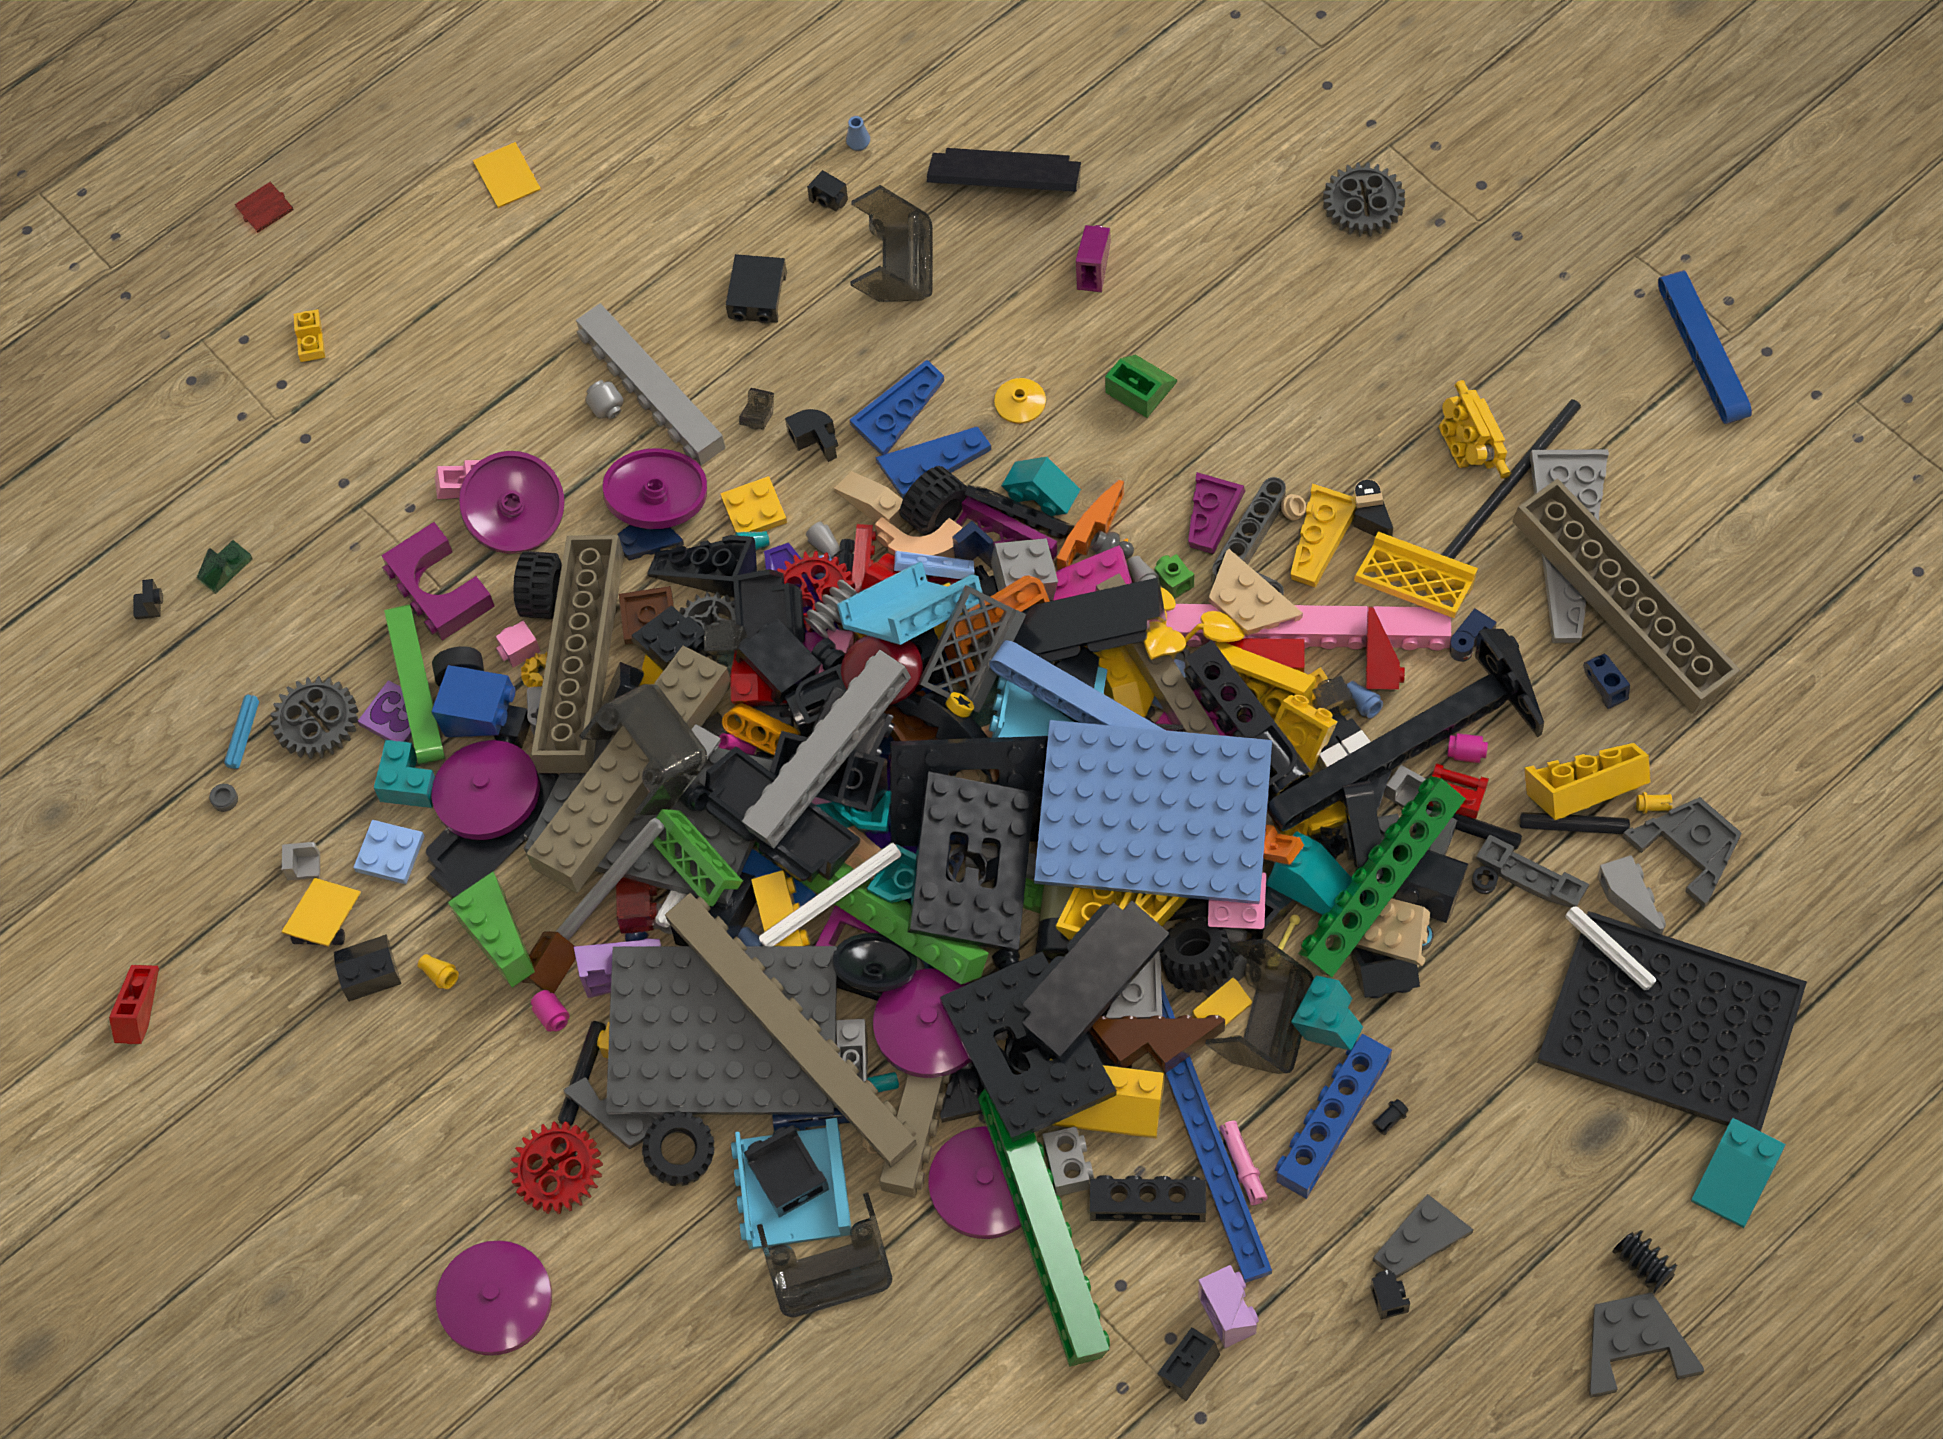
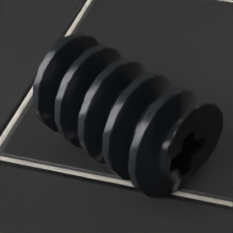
M1644 1231L1632 1232L1623 1238L1612 1252L1613 1254L1621 1252L1619 1257L1621 1262L1630 1260L1628 1264L1630 1271L1639 1268L1636 1274L1637 1278L1647 1277L1645 1281L1646 1287L1656 1285L1653 1291L1654 1295H1656L1674 1278V1272L1678 1265L1675 1263L1667 1267L1666 1263L1669 1256L1665 1255L1658 1258L1657 1255L1661 1248L1658 1246L1650 1250L1649 1246L1652 1239L1649 1238L1641 1241L1640 1239Z

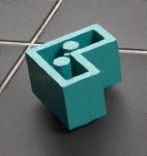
M1048 457L1015 461L1001 485L1008 492V496L1014 501L1034 500L1041 506V510L1050 516L1067 514L1081 491Z
M385 740L374 790L380 802L433 808L432 786L435 775L432 770L415 768L417 756L412 743Z
M1317 975L1291 1021L1305 1040L1350 1051L1363 1029L1361 1023L1351 1010L1348 1009L1353 998L1340 981Z

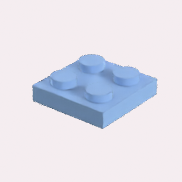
M372 820L353 868L358 873L407 884L425 836L421 831Z

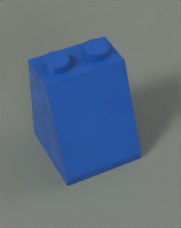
M448 665L431 712L445 737L498 735L501 726H504L506 723L507 708L509 703L514 700L515 687L508 675Z

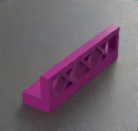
M967 496L962 502L963 512L956 523L962 527L968 518L976 522L978 527L985 533L995 532L999 534L1000 541H995L994 546L995 543L1047 538L1052 561L1058 555L1057 541L972 497Z

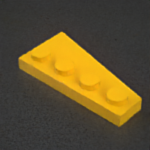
M1312 484L1310 501L1307 503L1306 517L1300 532L1301 538L1299 545H1297L1290 573L1292 580L1316 588L1358 509L1356 508L1354 497Z

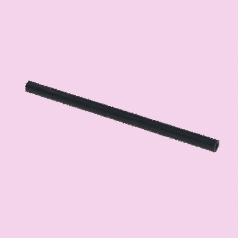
M1571 399L1510 471V476L1500 483L1441 555L1451 559L1456 558L1531 468V451L1546 450L1579 411L1581 405L1578 401Z

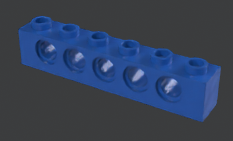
M1363 1033L1358 1041L1355 1042L1352 1050L1346 1051L1345 1055L1348 1057L1344 1064L1338 1063L1332 1074L1334 1080L1330 1087L1324 1086L1317 1099L1320 1103L1316 1110L1310 1109L1303 1122L1306 1126L1302 1133L1296 1132L1289 1145L1292 1148L1287 1157L1283 1155L1275 1167L1277 1183L1306 1199L1391 1060L1392 1049ZM1357 1064L1364 1065L1367 1068V1070L1364 1072H1358L1354 1070L1353 1067ZM1348 1087L1352 1089L1353 1093L1343 1095L1339 1089ZM1329 1110H1334L1339 1116L1337 1118H1329L1325 1113ZM1319 1133L1325 1137V1140L1316 1142L1311 1136ZM1299 1157H1307L1311 1160V1163L1301 1165L1296 1160Z

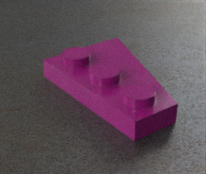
M1196 472V489L1193 497L1194 506L1188 539L1191 548L1211 554L1215 553L1245 493L1243 485Z

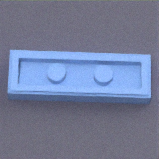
M895 551L894 571H903L918 562H922L926 575L963 579L971 574L974 575V561Z

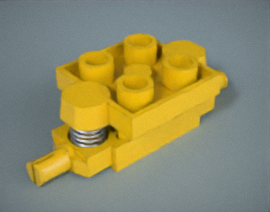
M1464 380L1456 382L1454 387L1460 397L1454 396L1445 400L1442 406L1445 417L1438 427L1458 467L1464 468L1468 467L1469 464L1483 465L1484 463L1487 469L1496 468L1501 479L1509 477L1511 472L1505 463L1507 451L1503 445L1505 438L1485 399H1480L1476 390H1468Z

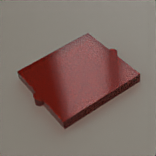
M271 181L235 204V207L243 215L244 221L249 222L257 233L294 210L285 199L284 193L279 192Z

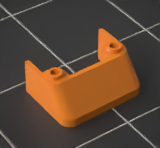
M1030 575L1023 576L991 596V598L1020 612L1032 605L1050 601L1042 581ZM984 601L985 606L990 605V603ZM980 604L968 610V613L981 608ZM998 607L987 610L991 624L1000 621L1004 610ZM982 613L969 617L973 630L986 626ZM965 619L956 622L953 628L956 637L969 633ZM988 631L975 635L976 640L987 634ZM970 637L958 641L961 655L968 653L970 643H972ZM953 644L944 647L948 660L957 657ZM971 658L964 659L967 673L975 671ZM959 662L951 664L955 677L962 676ZM964 680L958 682L959 686L967 689Z

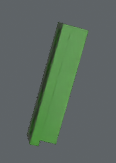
M662 809L656 818L666 828V841H662L657 836L652 843L697 895L703 898L709 906H714L724 889L737 890L743 880L680 810ZM675 843L681 845L682 858L680 859L675 856ZM690 861H695L697 864L698 876H693L690 873ZM709 878L715 884L710 895L706 891V879Z

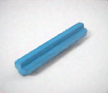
M245 695L224 761L228 768L238 769L240 767L259 704L258 698L254 695Z

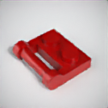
M1436 763L1432 774L1433 777L1477 789V791L1448 783L1466 798L1456 813L1476 819L1489 778L1482 776L1481 778H1476L1445 769L1444 765ZM1430 801L1427 805L1433 807L1432 801Z

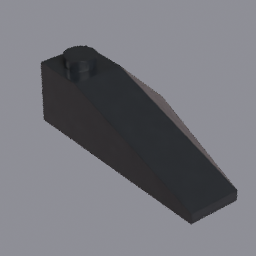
M729 535L722 537V541L710 543L707 540L700 542V546L686 548L681 546L655 553L647 575L667 582L734 597L733 576L757 572L755 539L750 536Z

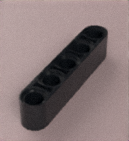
M1370 780L1342 786V797L1355 871L1365 865L1369 859L1370 851L1382 842ZM1382 868L1376 873L1377 881L1381 880L1384 875ZM1366 890L1360 894L1361 903L1367 898Z

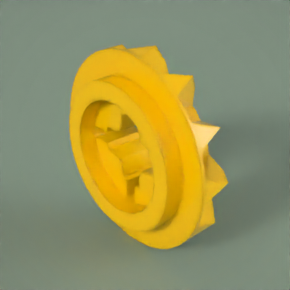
M547 651L545 654L535 652L533 657L530 659L526 658L525 664L521 667V678L527 688L541 687L543 685L542 676L536 672H538V665L543 666L545 669Z

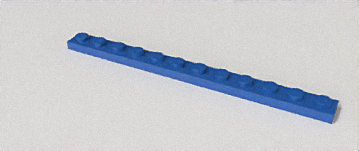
M1161 982L1162 1016L1166 1019L1175 1018ZM1189 1056L1165 1073L1240 1273L1244 1282L1247 1283L1272 1274V1269Z

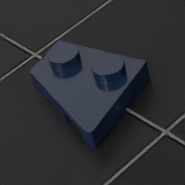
M628 525L617 534L624 556L629 561L641 558L646 554L653 555L661 551L660 549L674 545L681 547L684 545L683 539L671 527L646 529Z

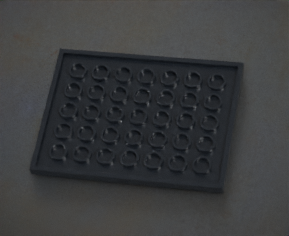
M1588 911L1587 916L1653 975L1656 981L1650 989L1643 990L1584 934L1580 933L1537 1063L1728 1126L1732 1118L1761 1132L1807 981Z

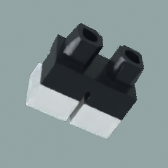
M1340 712L1332 716V719L1336 720L1337 724L1328 744L1323 747L1317 760L1321 770L1371 742L1352 718L1347 720Z

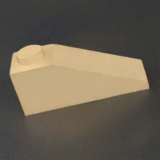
M851 471L834 487L836 493L875 523L881 517L896 528H899L905 522L900 516V506L903 499L886 486Z

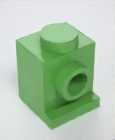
M1177 554L1171 558L1169 555H1165L1157 561L1155 572L1159 575L1160 585L1174 599L1194 588V573L1189 571Z

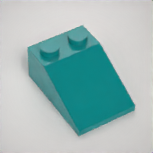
M1295 831L1293 836L1301 838L1304 844L1303 848L1290 865L1276 862L1266 885L1323 915L1332 909L1335 905V898L1342 890L1347 889L1352 882V877L1321 843Z
M1732 1118L1691 1202L1745 1228L1786 1144Z

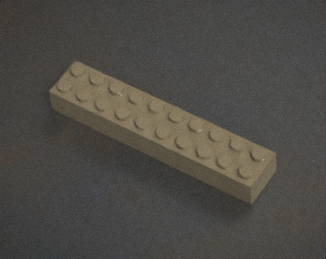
M1558 478L1518 506L1512 522L1693 714L1734 683L1740 669Z
M575 535L566 537L531 753L538 773H587L593 765L624 552L618 535Z
M685 646L681 647L526 853L533 870L576 893L579 892L666 775L667 762L695 724L700 727L703 725L731 687V679L727 667Z

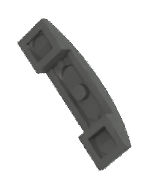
M1492 835L1488 836L1476 856L1477 860L1483 865L1493 868L1497 875L1537 897L1562 906L1577 907L1589 887L1588 883L1566 872L1561 876L1515 853L1514 846Z

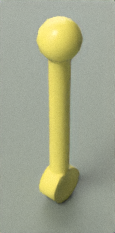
M1294 914L1290 917V924L1274 954L1269 956V963L1276 966L1280 963L1279 956L1295 925L1300 923L1298 915Z

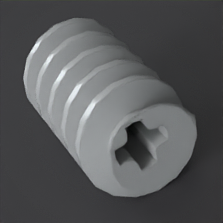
M844 580L837 582L839 589L832 587L829 590L831 596L825 594L822 597L823 603H815L816 611L811 609L807 611L809 619L804 617L809 626L823 638H829L826 632L827 628L834 632L837 630L833 623L834 621L842 624L837 604L858 594Z

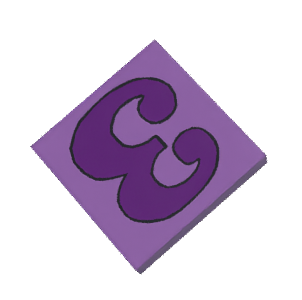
M388 680L359 718L358 724L385 740L408 742L412 734L401 687Z

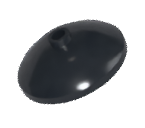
M865 933L852 936L837 946V950L833 954V968L841 980L856 989L867 992H887L905 985L914 977L917 970V957L880 933Z

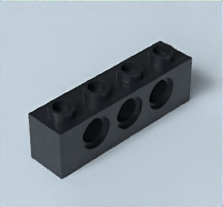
M1109 1175L1097 1176L1096 1179H1090V1221L1206 1222V1180H1200L1196 1176H1187L1183 1180L1171 1179L1168 1176H1157L1154 1179H1142V1177L1135 1175L1127 1176L1125 1179H1114ZM1116 1193H1122L1127 1198L1124 1201L1116 1202L1112 1199V1196ZM1150 1193L1156 1198L1151 1202H1145L1141 1199V1196ZM1173 1194H1181L1184 1200L1173 1202L1169 1198Z

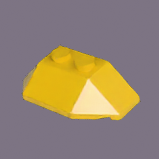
M1125 646L1093 652L1100 657L1098 667L1107 669L1103 694L1146 718L1155 695Z

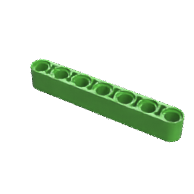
M409 604L386 609L384 612L418 765L445 759L437 721L431 712L433 703L411 606Z

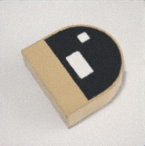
M1363 479L1356 484L1354 489L1356 508L1383 505L1381 488L1376 481Z

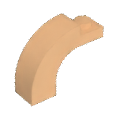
M883 517L875 523L877 540L883 546L888 547V552L895 555V551L955 558L952 536L963 528L948 518L935 532L926 536L915 537L903 533Z

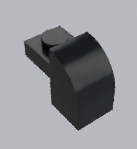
M807 409L785 418L787 432L798 451L817 443L828 462L837 458L836 447L839 445L835 437L833 420L828 414L816 409Z

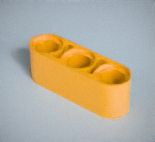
M743 703L733 706L722 718L723 728L729 734L775 755L781 731L801 736L794 727ZM734 715L740 717L742 723L737 722ZM758 726L765 730L766 735L760 733Z

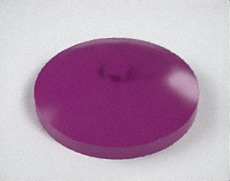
M661 448L643 449L621 457L609 467L603 479V498L609 511L619 520L629 525L646 529L669 528L688 521L701 510L707 498V478L701 466L685 454Z
M520 451L494 453L476 463L466 475L460 490V514L468 532L483 546L506 554H519L524 551H531L547 542L558 529L564 512L563 488L551 467L536 456Z
M480 741L461 748L443 763L433 782L432 803L439 819L451 832L468 839H492L511 832L528 818L538 801L540 779L533 761L521 748L504 741Z
M938 969L916 970L914 977L905 985L895 990L883 992L874 1011L873 1029L876 1043L886 1060L898 1070L921 1078L946 1076L966 1066L970 1059L940 1002V997L970 983L967 982L961 985Z
M981 1126L967 1129L950 1138L935 1155L928 1178L931 1201L939 1217L956 1232L977 1239L999 1238L1021 1228L1022 1226L988 1127Z
M508 1241L482 1242L461 1252L444 1270L436 1291L438 1318L448 1336L463 1349L480 1355H502L515 1351L529 1343L544 1326L552 1306L551 1282L541 1261L525 1247Z

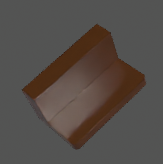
M544 931L529 954L535 972L521 982L532 983L541 990L555 993L576 959L574 951L576 946L558 932Z

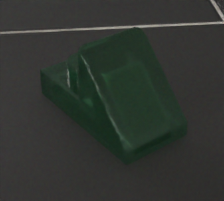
M234 540L218 554L209 548L198 572L197 579L216 594L253 558L248 551Z

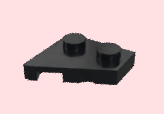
M971 1061L960 1070L951 1074L945 1103L940 1114L942 1123L982 1114L978 1098L985 1088Z

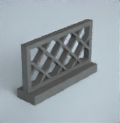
M965 585L918 684L949 698L950 694L953 693L951 684L964 680L967 687L964 696L973 702V711L979 713L997 677V674L990 668L989 662L1004 641H1014L1026 614ZM972 594L978 597L981 608L968 613L965 603L969 595ZM984 601L990 603V605L985 606ZM995 607L1004 610L1000 621L991 624L987 610ZM982 613L986 626L973 630L969 617ZM965 619L969 633L956 637L953 628L956 622ZM988 631L990 642L988 646L979 649L975 635ZM970 637L974 651L961 655L958 641ZM953 644L957 657L944 662L942 651L945 646ZM976 655L979 663L977 669L967 673L963 660ZM959 662L962 676L950 680L946 666ZM941 668L945 682L938 685L928 683L932 672ZM947 686L948 692L945 691V690H943V689H941V688H944V687Z

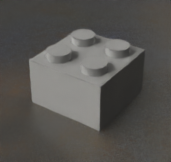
M1047 538L995 543L991 565L998 592L1023 576L1030 575L1040 579L1049 600L1054 599L1058 580Z

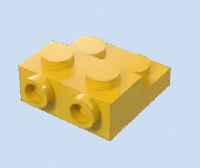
M1298 694L1290 695L1282 701L1274 721L1312 771L1323 747L1328 744L1337 721L1332 719L1333 715L1327 709H1315L1308 705L1309 700L1306 697Z

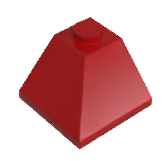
M735 653L731 670V702L734 705L743 703L748 706L777 705L771 699L773 690L745 661L738 663L735 660L737 654ZM786 700L779 705H786Z

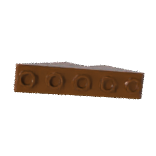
M1159 1015L1151 1016L1149 1019H1137L1134 1016L1109 1019L1108 1017L1100 1016L1088 1032L1116 1067L1127 1068L1149 1053L1163 1072L1167 1073L1224 1032L1225 1019L1219 1015H1209L1206 1018L1182 1015L1177 1018L1167 1019Z

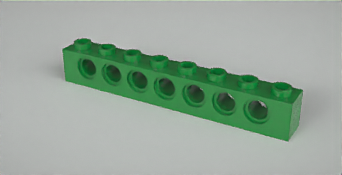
M1431 776L1420 784L1418 788L1419 793L1413 801H1409L1403 807L1402 815L1398 821L1387 828L1385 832L1386 837L1380 845H1376L1370 851L1369 859L1365 865L1354 872L1351 878L1352 882L1346 890H1342L1337 895L1332 909L1323 914L1319 919V926L1314 933L1308 935L1301 944L1302 949L1298 954L1322 974L1329 977L1334 976L1466 798L1442 778ZM1432 801L1433 810L1430 814H1427L1426 806ZM1415 823L1417 826V831L1415 835L1411 837L1409 830L1410 827ZM1396 846H1399L1400 854L1394 859L1393 850ZM1382 868L1384 875L1381 880L1377 881L1376 873ZM1366 890L1367 898L1363 903H1360L1359 896L1361 892ZM1349 912L1350 921L1344 926L1342 919ZM1332 935L1334 938L1333 944L1327 948L1326 939Z

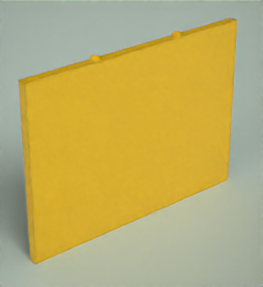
M516 142L473 160L498 208L541 190L534 177V173L531 172Z
M314 878L281 932L329 947L350 910H352L361 891Z

